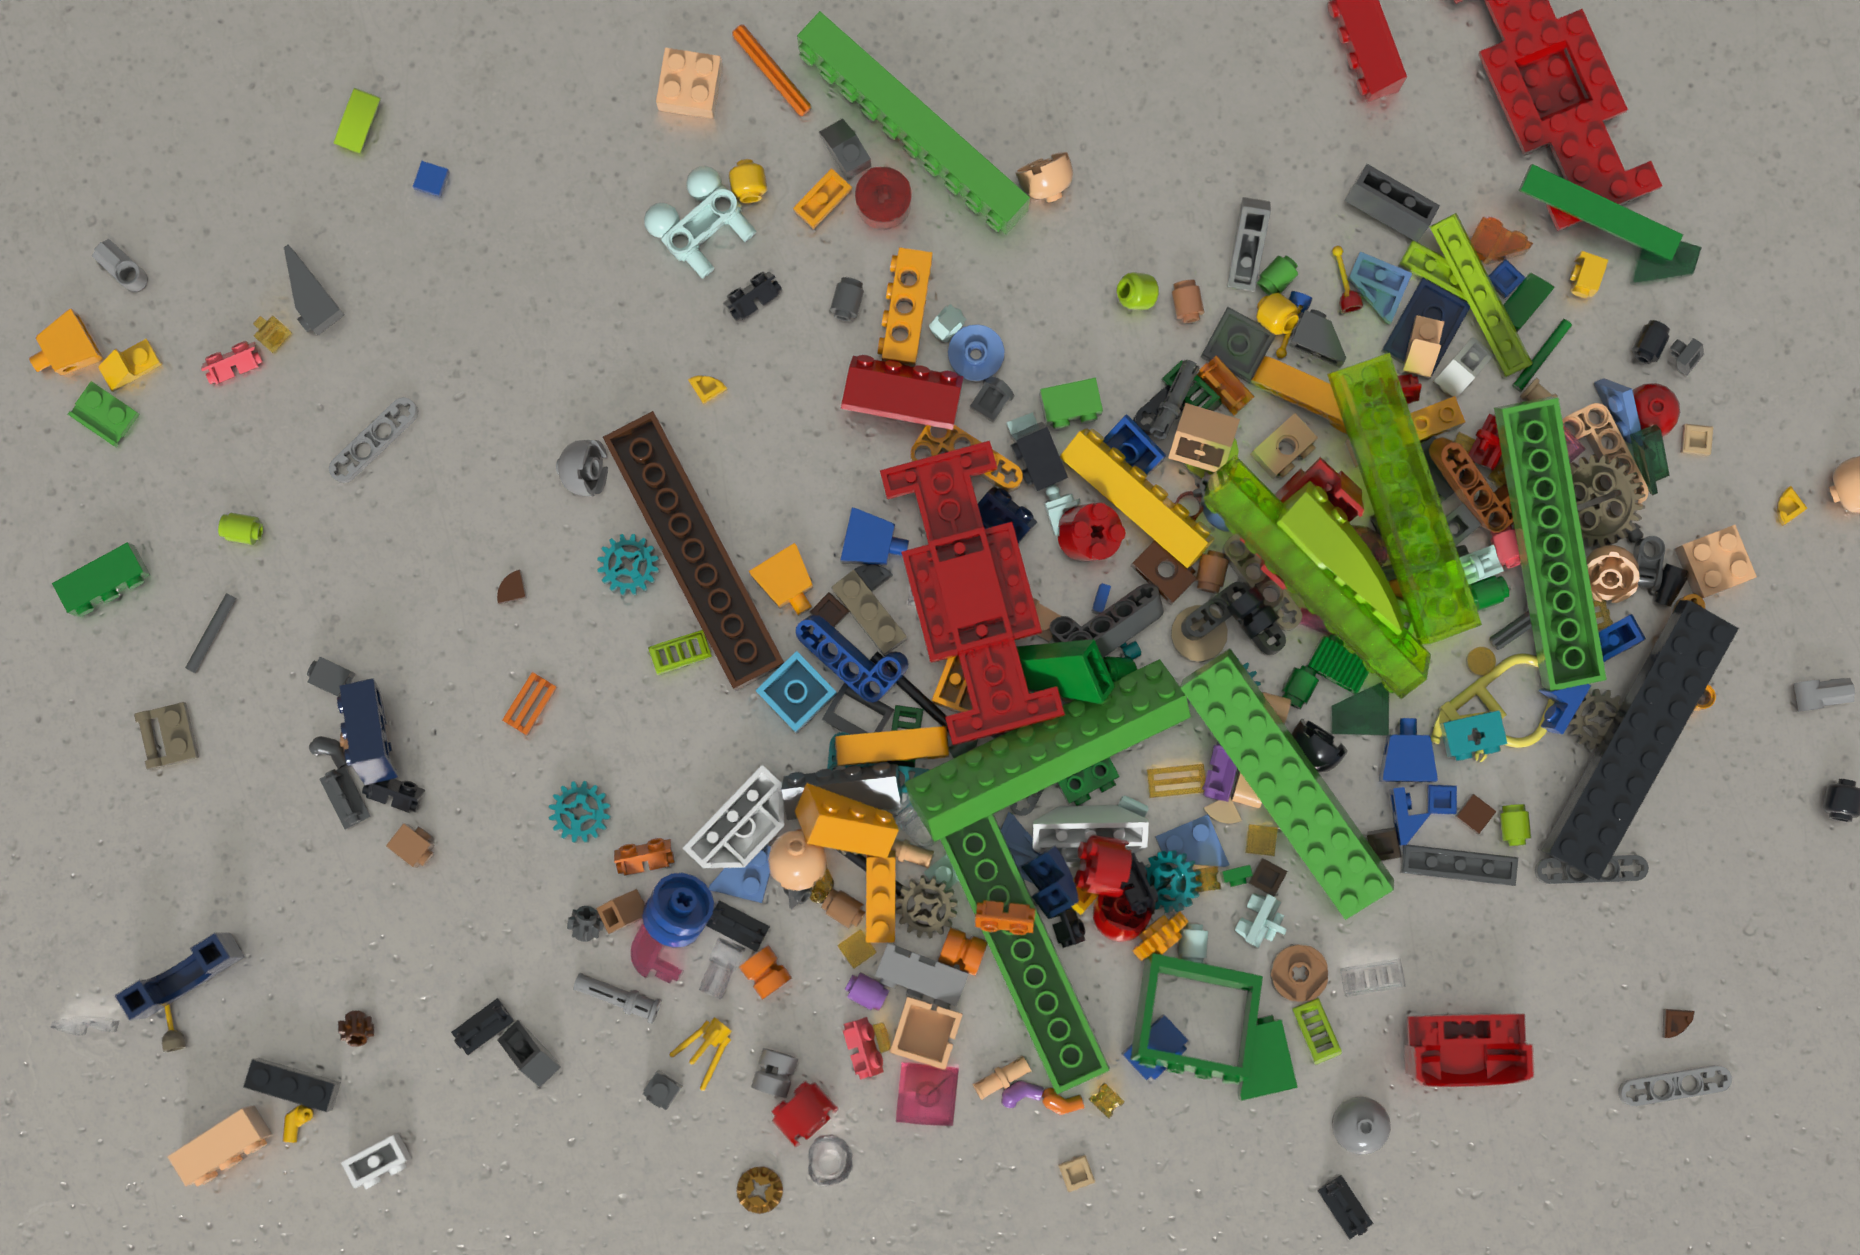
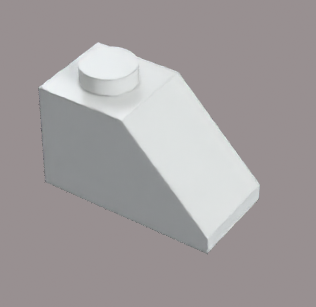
M1472 337L1434 381L1445 393L1457 398L1494 354Z

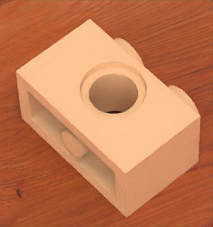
M1294 413L1257 446L1250 455L1272 479L1277 475L1283 478L1295 467L1292 462L1297 457L1301 456L1304 459L1316 448L1313 443L1318 437ZM1279 443H1290L1293 447V453L1290 455L1282 454L1279 450Z

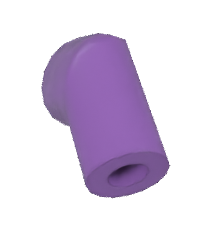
M1017 1081L1003 1091L1002 1104L1006 1108H1014L1016 1103L1024 1097L1040 1101L1044 1087L1025 1081Z

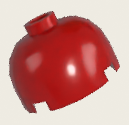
M1658 383L1642 384L1633 389L1643 438L1657 440L1669 434L1676 426L1680 416V404L1675 393L1667 386Z
M1132 886L1122 889L1124 892L1118 898L1099 895L1094 903L1093 920L1096 928L1104 937L1112 941L1125 942L1134 940L1146 929L1152 917L1149 908L1143 914H1137L1136 911H1132L1124 894L1125 890L1132 889Z

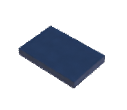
M1422 278L1381 352L1404 364L1416 315L1443 321L1444 325L1439 342L1441 348L1431 375L1432 377L1471 307L1467 301Z

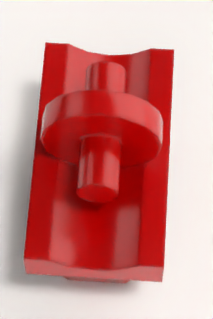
M1489 413L1483 427L1476 432L1477 438L1468 455L1475 464L1494 470L1502 452L1496 417Z

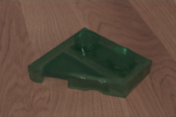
M1681 241L1672 261H1668L1641 248L1630 284L1636 285L1641 282L1692 276L1702 247Z
M1385 680L1332 705L1330 734L1388 736L1389 680Z

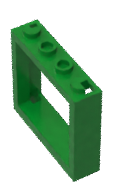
M1152 953L1145 958L1130 1060L1139 1061V1064L1145 1065L1146 1068H1156V1065L1167 1067L1166 1071L1171 1073L1183 1074L1184 1071L1195 1073L1194 1077L1212 1079L1213 1076L1222 1078V1082L1225 1084L1233 1083L1239 1085V1082L1250 1078L1263 976ZM1158 973L1247 991L1237 1067L1148 1048Z

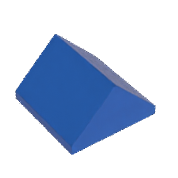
M1127 414L1104 437L1103 442L1106 445L1121 451L1125 455V461L1132 467H1139L1147 476L1166 457V454Z

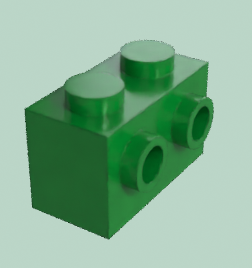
M1110 757L1057 782V785L1068 805L1074 802L1076 806H1079L1090 800L1089 793L1099 788L1101 793L1116 786L1114 780L1120 776Z

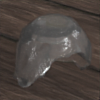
M832 1134L816 1138L808 1152V1173L813 1182L820 1187L838 1184L848 1178L853 1168V1154L847 1142Z

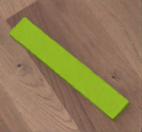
M1457 213L1429 226L1505 376L1508 377L1532 365L1533 363Z

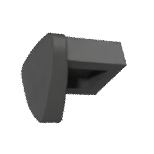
M989 377L983 381L984 385L971 403L970 408L994 423L1007 401H1012L1014 394L1003 380Z

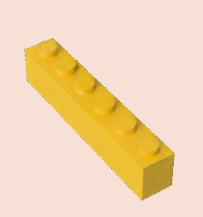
M1088 428L1079 431L1062 452L1060 458L1186 568L1194 565L1215 540L1210 535L1211 530L1202 522L1198 521L1196 523L1188 516L1190 512L1183 505L1173 503L1167 497L1168 493L1165 489L1157 484H1151L1146 479L1147 475L1143 470L1128 464L1125 461V455L1121 451L1106 445L1103 442L1104 437L1094 429L1089 430Z

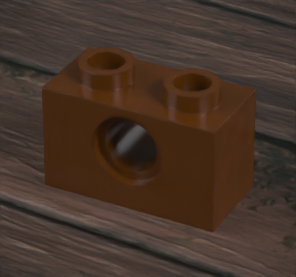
M1155 540L1131 564V567L1148 584H1153L1158 588L1160 595L1170 605L1197 579L1193 575L1196 571L1192 566L1186 568ZM1162 563L1170 564L1173 568V575L1170 577L1161 576L1158 572V566Z

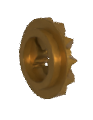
M754 1167L747 1170L741 1176L736 1191L739 1202L744 1208L750 1212L762 1214L772 1211L779 1204L783 1194V1186L779 1176L771 1169ZM753 1179L760 1186L771 1184L764 1192L766 1202L759 1195L749 1197L755 1189Z

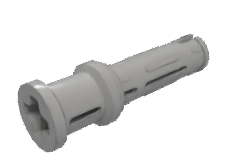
M583 973L578 974L573 987L575 991H580L623 1008L627 1015L633 1013L646 1018L648 1023L653 1024L662 1001L658 998L652 1000L639 995L637 990H631L630 992L622 990L608 983L583 975Z

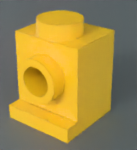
M1581 251L1574 261L1580 264L1574 265L1570 275V280L1574 281L1571 290L1572 294L1578 297L1588 298V296L1592 297L1598 292L1608 259Z

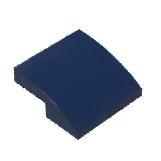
M1056 846L1041 853L1022 866V869L1038 889L1031 897L1048 919L1079 902L1072 874Z

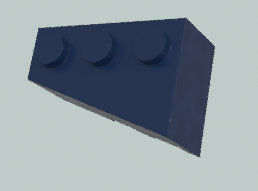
M374 678L340 685L341 696L337 697V705L340 714H344L345 722L341 723V732L344 740L348 741V749L344 750L347 765L354 768L364 785L398 778L397 769H394L390 760L389 752L393 750L391 742L387 741L385 711L381 692Z

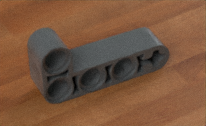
M1143 584L1082 627L1068 616L1058 617L1050 624L1053 641L1058 643L1094 639L1102 658H1104L1163 615L1164 609L1159 590L1153 584Z

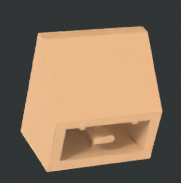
M1185 403L1168 458L1223 475L1240 419Z

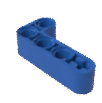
M810 615L798 623L795 633L798 640L867 702H876L886 695L908 669V659L904 654L896 651L890 652L875 665L838 630L831 626L827 620L819 615ZM810 625H812L815 628L813 630V634L809 632L811 628ZM824 635L826 638L819 642V640L823 638L822 636ZM828 643L836 645L838 649L837 655L830 653ZM888 661L896 663L898 667L897 673L889 670ZM849 662H854L858 666V674L851 672ZM870 681H874L879 685L880 693H875L871 690Z

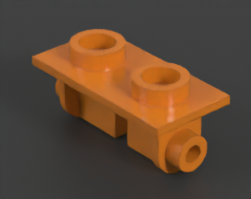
M1217 355L1197 373L1220 396L1222 403L1234 416L1255 397Z
M656 838L648 841L647 844L638 846L626 844L618 850H614V863H616L618 874L624 873V876L644 872L643 861H648L650 870L670 867L671 863H675L673 852H671V839Z
M983 900V903H977L975 927H980L983 931L996 932L999 929L1009 930L1012 934L1025 935L1027 932L1033 933L1035 908H1030V905L1010 903L1009 913H1003V902Z

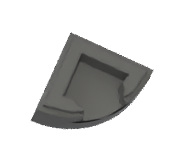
M861 565L854 569L871 592L893 576L889 570L878 565Z

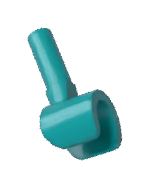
M1136 641L1128 645L1125 642L1120 646L1126 658L1134 660L1141 656V649Z

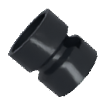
M1256 586L1226 607L1235 620L1243 622L1241 628L1250 640L1280 618L1271 605L1264 604L1265 597Z

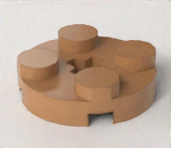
M1297 944L1284 948L1276 955L1272 962L1270 977L1274 988L1282 997L1290 1001L1304 1002L1317 998L1324 991L1328 983V966L1325 958L1318 950L1310 946ZM1295 966L1297 968L1302 966L1306 968L1304 974L1307 977L1304 981L1300 978L1296 981L1293 979L1295 973L1292 970Z

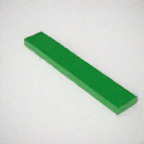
M1534 164L1529 166L1518 190L1668 261H1672L1683 237V234Z

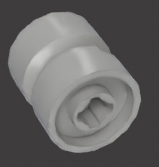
M763 1048L758 1063L761 1066V1070L756 1071L751 1088L787 1098L791 1085L788 1077L794 1074L798 1058ZM774 1066L778 1067V1075L771 1073Z

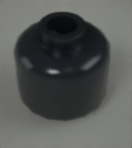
M1839 779L1838 784L1833 783L1827 786L1823 809L1829 813L1830 819L1852 822L1853 818L1860 816V788L1856 787L1855 781Z

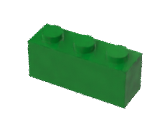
M127 542L58 579L52 585L67 613L74 616L78 614L81 617L94 610L93 606L101 601L108 603L119 597L118 592L125 588L134 589L145 582L144 578L150 574L135 545Z

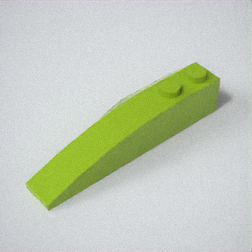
M1309 481L1284 502L1277 524L1320 569L1329 568L1335 574L1333 577L1335 582L1341 587L1347 584L1353 592V597L1361 604L1368 602L1371 605L1372 614L1396 635L1402 633L1405 619L1382 568L1366 543L1349 523L1345 512L1339 507L1335 508L1328 500L1326 492L1319 486L1315 487Z

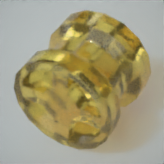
M1218 866L1193 870L1201 872L1200 875L1196 876V881L1202 882V886L1195 887V891L1204 892L1221 889V883L1217 881L1216 876L1219 872Z
M1105 1083L1100 1086V1091L1097 1095H1092L1089 1098L1109 1119L1113 1116V1110L1125 1103Z

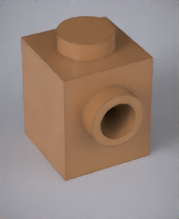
M403 823L386 847L409 865L417 868L420 864L422 866L426 865L434 854L431 850L435 845L429 841L432 836L418 826L415 830L409 824Z
M635 889L610 900L596 909L608 934L642 919L645 904L638 890Z

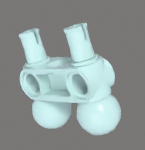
M708 166L697 167L688 175L686 182L688 192L693 198L703 202L681 221L677 210L667 203L652 205L646 211L644 217L647 231L654 237L662 238L661 241L668 248L669 252L678 261H687L702 279L708 276L715 268L700 252V245L724 224H729L744 242L748 241L757 232L742 215L741 208L743 206L738 202L735 195L722 185L719 173ZM722 198L727 199L731 203L729 210L723 212L715 207L716 201ZM678 235H683L687 237L689 242L686 247L677 248L672 243L673 239Z

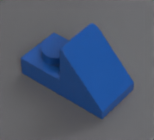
M1633 614L1599 632L1603 662L1635 647L1646 639Z
M1585 684L1555 691H1549L1545 688L1539 689L1542 694L1554 701V704L1546 711L1544 715L1545 720L1541 727L1548 732L1563 735L1591 685Z
M1405 787L1389 789L1394 827H1396L1399 846L1407 845L1431 813L1408 815V810L1412 809L1410 793H1405Z

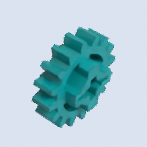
M620 534V541L617 543L611 538L609 540L611 547L601 548L606 554L605 557L597 558L600 563L604 564L603 567L597 569L598 573L606 574L602 582L604 584L612 582L610 590L614 592L619 587L620 593L625 596L629 589L634 596L637 595L638 587L646 591L645 583L647 581L655 582L651 574L659 572V568L653 566V563L659 561V557L650 555L655 548L653 546L645 548L647 542L645 538L636 542L635 534L630 536V540H626L625 536ZM631 546L640 550L634 553L626 552L623 547ZM613 554H615L617 557L616 563L610 570V560ZM625 559L629 561L635 560L632 563L633 569L631 571L627 568L622 570L625 566L623 562ZM647 560V568L642 576L640 573L641 564ZM622 577L632 578L634 582L622 583L619 582L617 579H621Z
M573 781L571 782V789L568 790L565 786H561L563 794L561 796L553 795L557 803L556 805H549L550 809L555 810V814L549 816V820L557 821L553 829L554 831L562 829L561 837L563 839L572 835V842L577 843L579 837H582V840L587 843L589 841L588 835L591 834L593 837L598 838L597 830L599 828L607 829L606 825L603 824V820L611 819L610 815L605 814V810L609 809L611 804H603V800L607 795L605 793L597 795L598 786L594 785L591 789H588V782L583 781L581 787H578L577 783ZM578 793L576 800L570 804H563L569 796ZM589 795L595 799L599 810L591 807ZM580 804H583L582 808L593 814L582 815L580 820H577V815L568 811V809H578ZM561 814H565L569 817V819L571 820V829L566 826ZM591 819L597 820L591 828L582 831L584 824Z
M1176 850L1168 851V854L1166 851L1158 852L1157 856L1148 858L1151 865H1145L1147 871L1146 879L1150 886L1154 885L1158 894V902L1155 905L1156 910L1164 906L1165 913L1173 912V909L1175 912L1184 910V906L1189 907L1193 905L1191 898L1199 897L1200 894L1195 891V887L1202 886V882L1196 881V876L1200 875L1201 872L1193 871L1192 867L1196 862L1194 860L1186 862V853L1177 856ZM1166 863H1172L1177 865L1178 867L1172 868L1170 864L1166 865ZM1164 895H1169L1171 899L1175 898L1176 900L1167 899Z

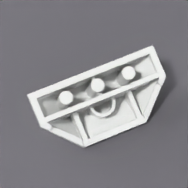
M761 765L691 838L683 849L702 868L746 867L785 826L784 802L781 792L782 783Z
M1117 805L1059 806L1033 821L1032 847L1036 852L1043 853L1056 846L1068 867H1080L1081 859L1078 858L1079 844L1081 841L1087 842L1091 835L1127 840L1129 845L1125 846L1126 849L1131 850V853L1135 854L1139 850L1142 851L1147 848L1149 821Z

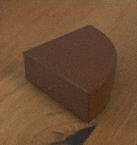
M520 569L507 575L501 582L497 593L498 604L527 598Z
M1664 1009L1662 1038L1676 1037L1685 1031L1692 1023L1695 1011Z

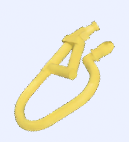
M1515 654L1504 659L1450 702L1447 701L1440 706L1432 727V735L1430 736L1432 743H1440L1442 732L1439 723L1487 713L1459 715L1456 712L1476 695L1489 709L1488 712L1500 710L1501 718L1503 719L1507 714L1486 687L1516 664L1525 663L1539 668L1537 656ZM1549 698L1540 724L1532 734L1522 738L1506 735L1508 744L1505 745L1523 748L1538 742L1547 732L1541 725L1545 720L1544 715L1546 711L1554 704V701ZM1483 750L1475 751L1474 753L1476 761H1478L1479 754H1482L1479 762L1484 761L1488 755H1484Z

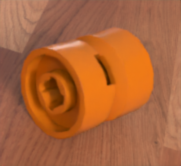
M950 927L938 962L951 967L957 964L960 966L961 971L976 976L988 943L986 940L975 936L969 939L966 937L965 932Z
M769 945L739 966L748 980H754L753 988L762 1000L792 979L783 965H777L778 957Z

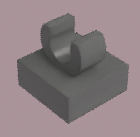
M1695 338L1688 345L1677 339L1670 347L1673 350L1671 355L1676 358L1678 371L1686 376L1704 355L1703 343Z

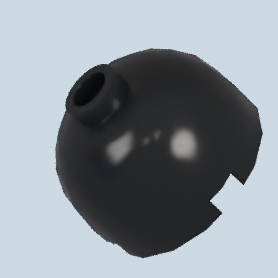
M1301 718L1292 732V736L1318 772H1328L1334 769L1347 754L1348 750L1342 743L1337 747L1333 744L1334 736L1309 720L1305 724L1304 719Z

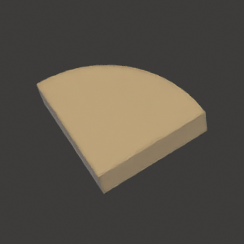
M1229 797L1228 802L1218 800L1203 808L1209 817L1218 822L1232 824L1242 821L1231 797Z

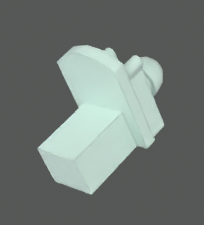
M950 304L938 314L929 327L937 339L948 343L965 324L964 322L967 319L963 316V312L960 309L954 308Z
M1055 484L1046 488V495L1049 497V500L1044 502V506L1053 533L1058 535L1060 530L1058 525L1063 515L1062 509L1078 505L1081 501L1080 498L1074 499L1070 493L1060 496V489Z

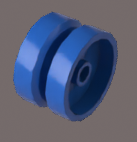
M686 873L669 874L661 878L644 905L642 914L644 927L650 936L662 945L673 948L685 947L696 941L711 918L714 908L713 896L706 884L697 877Z

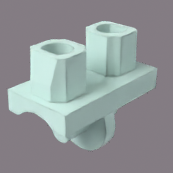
M1494 545L1445 563L1454 589H1459L1504 571Z
M1253 893L1247 907L1257 912L1258 915L1254 923L1242 917L1235 931L1243 936L1246 942L1258 949L1264 936L1267 940L1273 941L1277 932L1285 935L1287 929L1280 926L1284 915L1277 912L1281 902L1269 894L1265 897Z

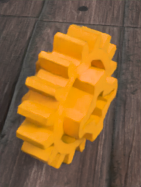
M1181 911L1169 919L1164 914L1139 935L1142 941L1132 951L1140 961L1152 953L1162 955L1183 937L1179 931L1189 921Z

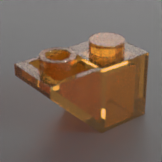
M1482 217L1470 237V241L1481 262L1487 265L1502 261L1505 258L1510 259L1524 255L1533 244L1528 241V237L1525 234L1513 230V232L1503 227L1501 221L1493 217H1488V219Z

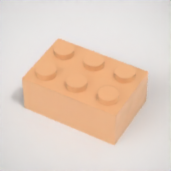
M253 1105L237 1111L169 1155L168 1159L185 1186L195 1184L198 1187L218 1176L216 1172L218 1169L223 1171L243 1160L241 1154L246 1153L248 1155L267 1145L268 1143L265 1139L271 1136L272 1133Z

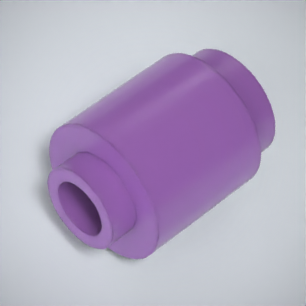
M861 972L858 977L852 974L845 988L849 992L847 998L869 1010L874 1008L877 1011L880 1010L889 993V990L883 988L884 984Z

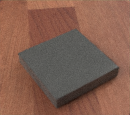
M1227 307L1201 358L1210 362L1217 355L1235 376L1251 383L1276 335L1260 323Z

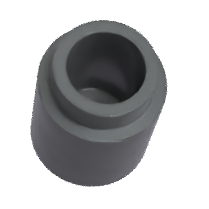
M842 277L841 282L837 283L830 311L835 313V318L842 321H850L851 318L858 316L864 294L861 281Z

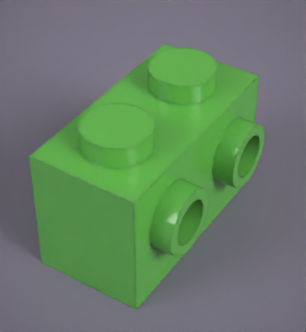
M1096 378L1040 389L1039 395L1046 426L1053 425L1054 429H1060L1070 426V421L1081 419V423H1089L1098 420L1097 416L1102 415L1103 408Z

